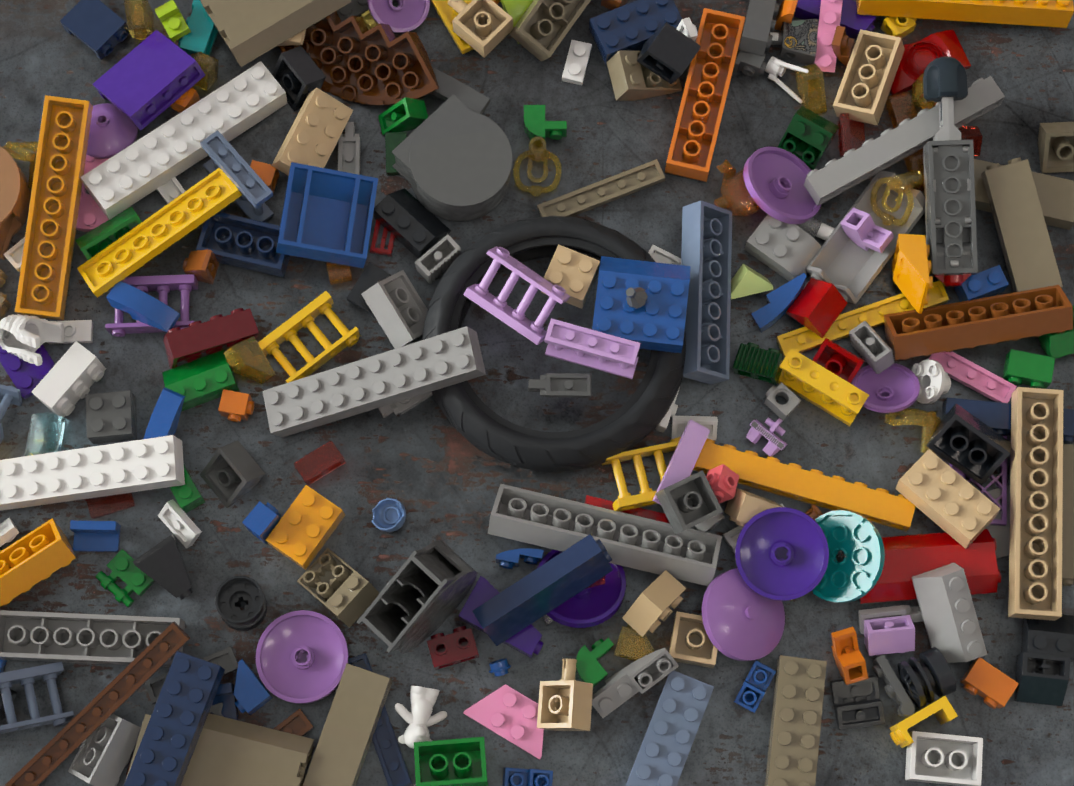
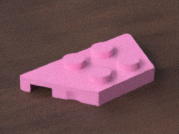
M505 684L464 711V715L539 760L542 758L544 729L537 728L538 703Z

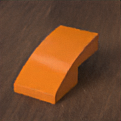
M784 0L781 3L775 18L776 24L774 29L781 31L783 22L791 24L798 0Z

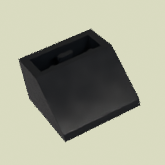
M666 22L644 43L637 62L672 84L684 73L701 46Z
M1028 652L1018 654L1016 660V682L1019 685L1015 689V702L1062 706L1069 683L1070 657Z

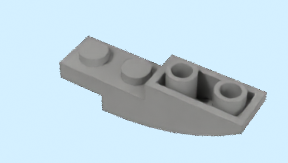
M666 648L654 651L627 665L605 680L606 685L592 695V706L604 718L639 691L641 694L646 692L678 668L679 665Z

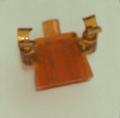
M727 159L721 165L716 166L721 174L724 173L720 190L722 197L714 200L715 206L724 209L730 208L734 216L741 215L742 217H748L761 209L752 199L746 188L743 176L744 168L736 173V168Z

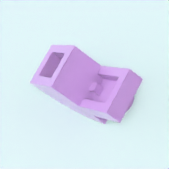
M854 207L840 223L848 238L866 251L870 248L882 253L894 238L891 231L875 225L870 214Z

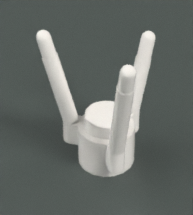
M772 56L765 69V72L769 73L768 79L776 82L791 97L802 104L803 100L777 77H782L786 69L806 75L809 74V70L786 63Z

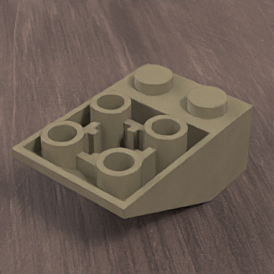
M619 50L607 61L616 101H636L682 91L679 78L670 84L637 62L641 51Z
M329 548L297 580L303 588L349 628L379 595V592L369 581Z

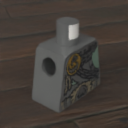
M819 19L792 20L791 24L784 22L782 33H769V35L773 36L771 45L781 46V58L813 65L816 58Z

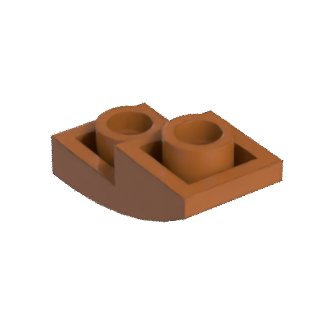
M837 26L831 45L836 57L847 67L855 45V39L846 36L845 27Z

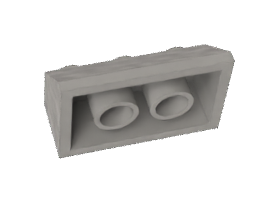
M404 270L376 283L361 294L395 349L403 347L423 335L428 309Z
M112 714L82 743L68 772L93 786H116L124 767L130 761V756L136 746L141 727Z

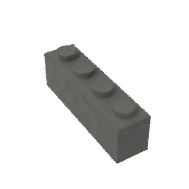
M776 0L749 1L738 50L763 56L765 48H770L773 36L769 35V32L774 31L776 20L772 18L773 16L777 17L780 5L776 3Z

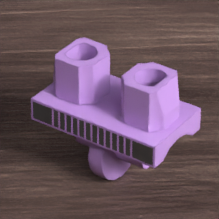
M768 417L764 423L771 427L770 429L757 419L753 420L750 424L752 427L746 438L754 444L762 436L767 438L769 442L762 450L770 457H773L780 450H784L788 445L774 434L776 431L779 435L783 436L786 432L780 427L783 422L782 419L779 418L774 422Z

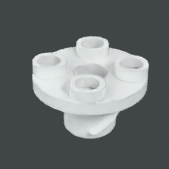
M926 359L913 365L912 372L917 376L920 383L918 402L932 404L942 394H946L950 390L951 379L938 361Z

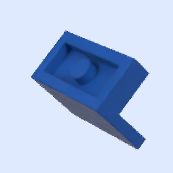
M71 520L70 530L74 532L73 550L80 552H118L121 525L116 521Z

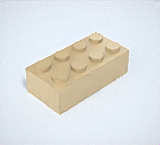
M860 29L833 103L837 117L878 126L905 50L901 37Z
M315 88L307 95L271 166L288 176L291 162L324 168L353 110L319 88Z
M930 449L899 479L896 490L965 549L996 518L1000 510L997 505Z

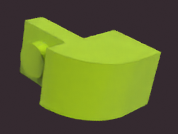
M170 0L154 9L172 42L191 33L186 20L174 0Z

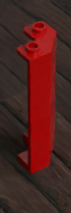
M984 529L965 549L946 532L881 537L885 552L881 576L872 590L861 597L859 601L862 604L917 599L911 577L951 563H956L964 569L971 595L997 593L998 583H1001V573L997 566L996 539L992 538L988 529Z

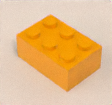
M305 485L269 534L266 541L274 549L306 570L345 517V513L341 508Z

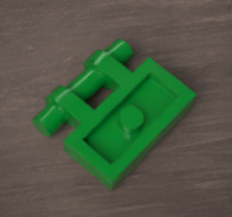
M122 549L106 565L113 572L107 576L103 571H100L96 575V579L101 582L100 585L105 590L108 589L115 595V599L119 603H123L129 608L134 603V600L130 597L131 593L134 591L141 597L155 581L136 567L133 563L134 559ZM119 578L127 584L124 589H121L115 583Z

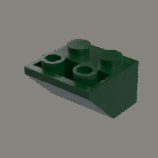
M801 106L793 116L777 148L791 152L809 168L814 170L832 142L839 126Z

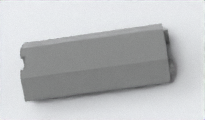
M880 171L877 173L850 208L851 210L854 207L870 214L875 225L893 233L894 238L886 249L879 253L870 248L868 251L860 248L848 238L839 223L821 246L822 248L805 268L810 275V279L813 278L834 284L844 299L853 304L859 301L894 254L898 234H909L925 213V197L922 192L905 188L896 174L892 172Z

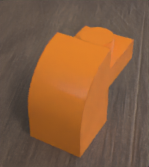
M854 627L831 633L833 656L845 684L849 685L868 679L866 661L859 651L857 634Z

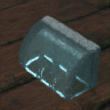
M49 412L32 414L25 456L61 451L66 418Z

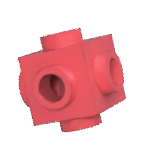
M724 464L708 470L706 478L719 504L734 498L739 475Z

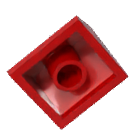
M811 278L786 314L823 338L848 303L834 284Z
M825 338L812 360L849 383L852 382L864 363V360Z

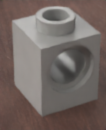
M781 382L777 387L773 385L766 392L767 398L764 404L784 421L799 406L801 400ZM782 396L786 399L787 403L783 405L778 404L775 398Z

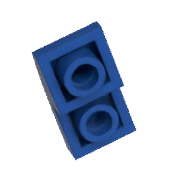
M523 548L505 551L496 555V563H500L502 568L513 569V566H519L521 558L524 559L525 563L537 565V562H541L544 557V550Z
M755 660L734 702L755 713L776 670Z
M504 768L502 786H552L553 771L518 768Z

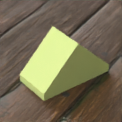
M742 264L731 280V299L774 290L773 285L766 277L745 264Z

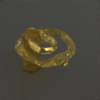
M542 137L532 138L529 142V149L525 153L522 152L516 158L513 174L515 184L519 189L530 192L532 196L538 197L541 193L552 192L558 187L562 176V165L557 155L547 150L546 141ZM529 157L527 176L532 182L541 183L548 176V158H551L556 165V176L553 183L547 187L534 185L528 187L524 185L520 180L519 174L522 160ZM533 161L544 162V166H542L544 174L540 178H534L531 174Z
M8 141L2 148L12 158L30 162L28 188L32 189L38 142L18 143Z
M913 170L893 177L890 176L889 178L884 177L874 184L870 196L871 207L875 214L883 220L882 223L884 225L890 226L894 224L896 226H903L907 222L914 205V196L910 189L919 187L923 183V175L920 171ZM887 183V187L882 196L881 203L887 212L893 213L898 211L901 207L903 194L906 193L908 196V205L901 219H896L894 216L879 209L877 193L883 184ZM890 190L898 193L894 208H890L887 205V197L890 195Z
M906 408L898 412L885 414L884 423H888L891 426L911 424L922 426L920 452L925 453L930 449L927 447V443L941 422V418L937 417L934 411L928 412L921 409Z

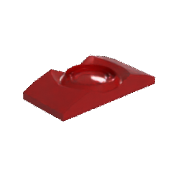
M954 29L933 33L920 41L905 44V50L890 92L892 96L922 86L924 70L936 58L952 57L961 62L965 69L970 68L971 64Z

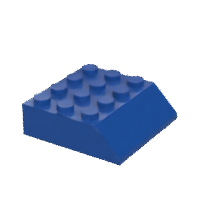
M291 162L276 253L364 268L367 260L378 178Z
M601 256L592 330L641 343L639 349L681 353L691 266ZM641 287L645 289L648 298L644 306L638 309L629 307L626 301V290L628 288Z

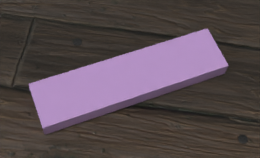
M692 420L688 421L656 493L691 475L709 435V429ZM655 494V496H654V498H653L652 501H654V502L660 504V502H659V500H658V498H657V496H656V494Z

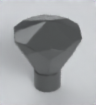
M634 287L626 290V301L629 307L638 309L645 305L648 298L645 289Z

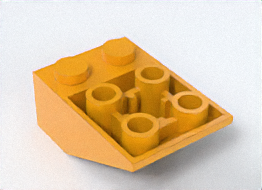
M898 234L891 264L892 278L918 314H922L924 305H928V290H931L933 285V277L929 276L931 260L927 259L930 253V245L926 244L925 235Z

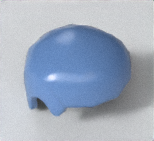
M383 499L372 509V524L384 532L390 533L399 530L406 520L405 507L397 499Z

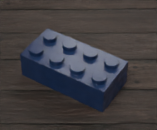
M636 0L591 18L589 31L607 66V61L619 50L641 51L644 43L666 22L677 29L682 17L673 0Z
M218 212L204 222L196 247V251L212 250L219 263L279 277L285 276L290 255L276 253L280 226Z

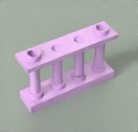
M496 246L487 252V255L494 260L481 283H475L467 287L463 295L538 345L545 339L547 331L544 330L543 325L557 302L563 304L568 301L570 295L565 293L566 290L556 284L553 285L510 256V252L505 248ZM502 264L510 269L512 273L499 296L495 297L489 293L488 287ZM519 277H521L531 285L517 309H513L507 305L506 300ZM539 289L547 294L549 299L536 321L532 322L525 317L524 313Z
M552 318L544 342L548 343L545 352L547 356L633 379L641 343Z

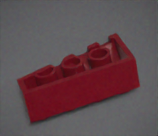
M238 308L231 311L230 315L223 316L219 314L211 317L210 321L207 322L195 321L189 324L187 328L180 329V327L168 330L164 337V344L170 369L178 367L177 363L188 361L189 363L197 360L204 353L210 355L223 350L225 345L230 349L256 339L259 331L251 309L244 310L243 308Z

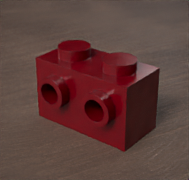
M466 626L453 629L452 634L444 635V633L432 635L431 640L427 641L435 670L479 658L472 629H467Z

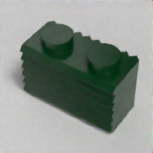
M741 343L732 368L735 374L777 385L782 372L779 366L784 360V356L779 350L774 348L765 350L755 343Z

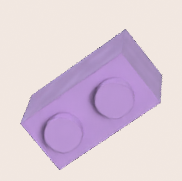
M910 615L864 620V644L869 656L915 651V627Z

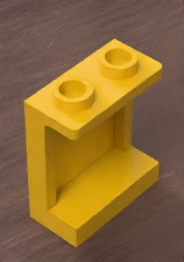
M943 696L890 727V737L896 745L904 748L914 743L907 731L910 727L932 714L936 716L941 725L953 720L958 715L947 697Z

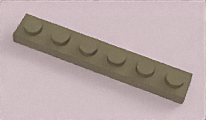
M656 159L537 205V209L541 217H573L665 181V175Z

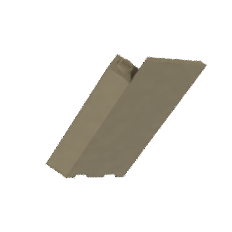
M200 0L228 45L236 61L242 67L349 4L351 0Z
M208 713L181 786H303L305 772L312 758L314 739ZM149 714L144 716L128 774L151 718Z

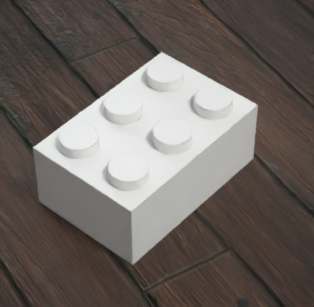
M75 341L32 390V393L45 406L63 419L73 412L75 404L80 399L85 398V394L89 393V388L94 382H98L104 376L106 368L94 354Z
M918 731L909 732L914 743L908 745L906 749V781L956 786H981L983 738Z

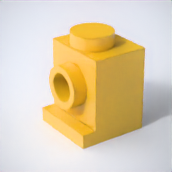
M886 17L881 29L886 35L904 38L914 31L916 18Z

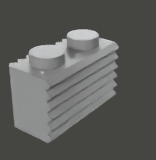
M447 234L415 261L416 270L429 284H432V281H435L436 278H439V275L445 273V270H448L453 261L461 254V248Z
M866 321L849 331L852 347L857 350V353L865 359V362L870 365V368H873L876 374H880L895 363L893 350Z

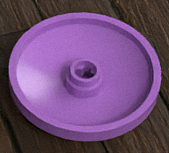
M763 147L756 150L747 159L743 170L746 188L755 203L771 217L788 224H802L809 221L821 207V205H816L804 186L806 175L811 171L810 168L791 152L777 147Z
M738 568L725 571L715 577L707 587L702 602L703 625L710 641L722 654L731 659L751 661L765 657L774 650L782 637L785 625V612L782 600L769 599L756 593L743 580Z
M293 611L278 617L262 633L256 649V668L265 687L278 698L295 704L313 703L330 695L339 686L346 663H349L348 645L342 631L331 619L313 611Z

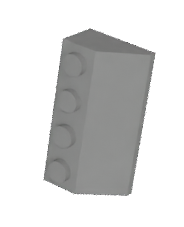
M951 563L911 577L931 648L936 647L942 653L947 663L968 662L988 655L964 569L956 563Z

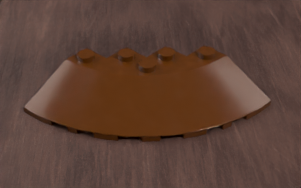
M335 11L306 28L303 45L278 46L282 53L302 46L326 76L321 89L351 102L370 105L396 104L405 97L417 99L439 89L428 54L416 32L407 31L396 38L389 24L380 23L369 30L361 16L352 15L342 22Z

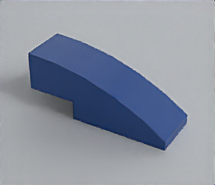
M805 273L767 294L766 299L769 304L751 314L761 333L786 314L807 282Z
M122 281L116 283L106 297L111 307L129 313L132 319L165 332L172 329L180 317V314L168 305Z
M168 388L162 390L143 439L170 436L176 433L185 396Z

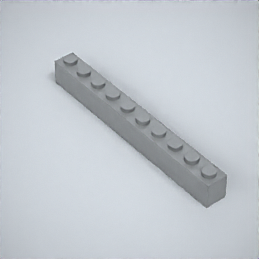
M991 76L986 79L980 78L968 88L966 98L954 101V125L957 128L966 125L1001 105L1005 96ZM939 102L931 109L925 108L921 110L917 117L903 120L897 128L885 130L877 139H868L857 150L855 148L848 150L843 155L844 157L838 160L836 158L830 160L825 164L824 168L810 171L806 175L804 186L816 205L819 206L922 149L928 141H933V137L939 131Z

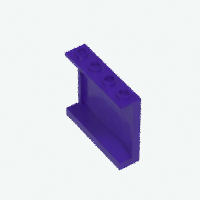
M155 30L95 81L93 86L103 99L107 98L141 131L202 79L205 73L195 59L161 32Z

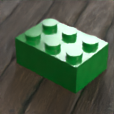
M484 737L414 742L416 786H488Z

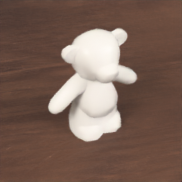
M411 686V712L402 704H395L397 713L409 724L404 734L399 736V743L406 744L409 748L414 749V742L432 741L428 727L447 717L446 711H440L431 716L440 690Z

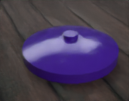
M777 507L758 513L745 524L737 539L735 558L740 575L756 593L773 600H792L809 593L822 580L828 566L829 548L824 532L810 516L796 509Z
M552 550L542 559L538 568L562 553V551ZM609 563L613 571L546 615L562 625L574 628L592 627L607 621L619 610L625 597L626 577L622 566Z

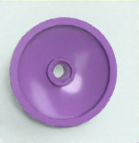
M367 0L370 14L377 24H389L394 33H406L419 27L426 19L430 8V0H396L398 7L393 6V0Z
M103 103L94 105L87 155L95 158L113 157L135 142L138 128L114 104Z
M894 363L880 374H876L873 368L867 365L861 368L852 380V385L869 394L863 407L879 413H894L910 407L919 396L920 383L917 376L907 367Z

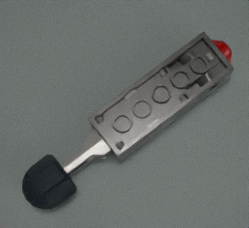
M944 56L930 62L924 70L923 76L924 98L927 101L939 102V131L933 137V141H928L923 146L926 244L930 245V253L927 259L931 260L929 276L936 277L945 286H961L970 276L978 273L973 140H961V132L954 125V101L963 100L968 95L966 70L957 59Z

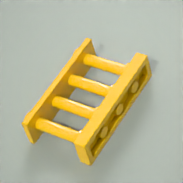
M327 291L256 344L264 357L267 354H272L290 377L285 380L286 383L308 377L344 348L355 345L361 336L357 327L349 331L331 309L334 302ZM325 314L343 337L334 344H331L314 323V318L318 315ZM303 327L308 328L325 349L315 358L296 336L297 331ZM284 341H290L308 364L296 371L279 350V345Z
M792 348L779 366L782 369L778 380L779 384L782 382L792 392L848 426L852 424L869 397V394Z
M681 437L671 439L669 443L625 451L606 458L608 462L602 463V465H612L619 491L618 499L612 504L614 511L620 512L658 504L652 501L656 491L649 488L642 457L654 455L660 480H662L667 469L663 453L675 451ZM633 459L641 491H639V494L631 496V493H628L620 462Z

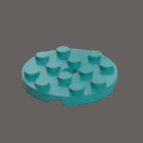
M836 510L819 516L815 519V522L821 527L827 539L829 560L822 580L812 590L813 594L826 601L836 603L858 600L872 590L881 576L885 559L882 538L876 527L860 514ZM842 550L846 557L839 563L836 556Z

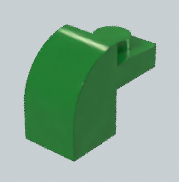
M524 105V130L531 141L545 145V137H550L554 140L567 137V121H545V105Z
M601 638L591 646L593 649L591 652L585 645L579 650L576 658V672L582 682L592 683L593 687H595L607 677L608 673L598 660L614 648V644L609 638L605 641Z

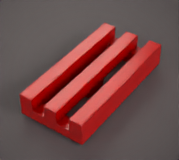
M376 219L370 253L384 254L392 257L395 236L391 233L388 250L384 249L388 233L386 228L383 229L380 248H376L381 225Z

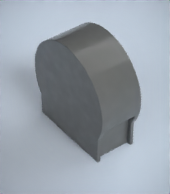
M455 95L448 98L392 151L395 155V164L392 167L411 184L419 202L434 215L447 220L470 221L487 215L502 202L509 188L512 150L506 134L493 120L485 115L471 111Z
M442 540L432 542L425 548L415 550L357 623H365L389 646L386 650L389 653L396 650L402 654L407 653L425 641L453 613L474 584L477 572Z

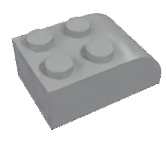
M767 214L746 241L744 250L787 281H791L803 273L805 275L808 274L805 268L822 247L810 234L796 224L781 222Z

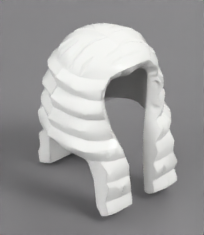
M21 314L8 315L0 321V346L2 349L36 366L42 365L43 361L41 355L34 352L43 343H64L65 331L61 322H49L37 316Z

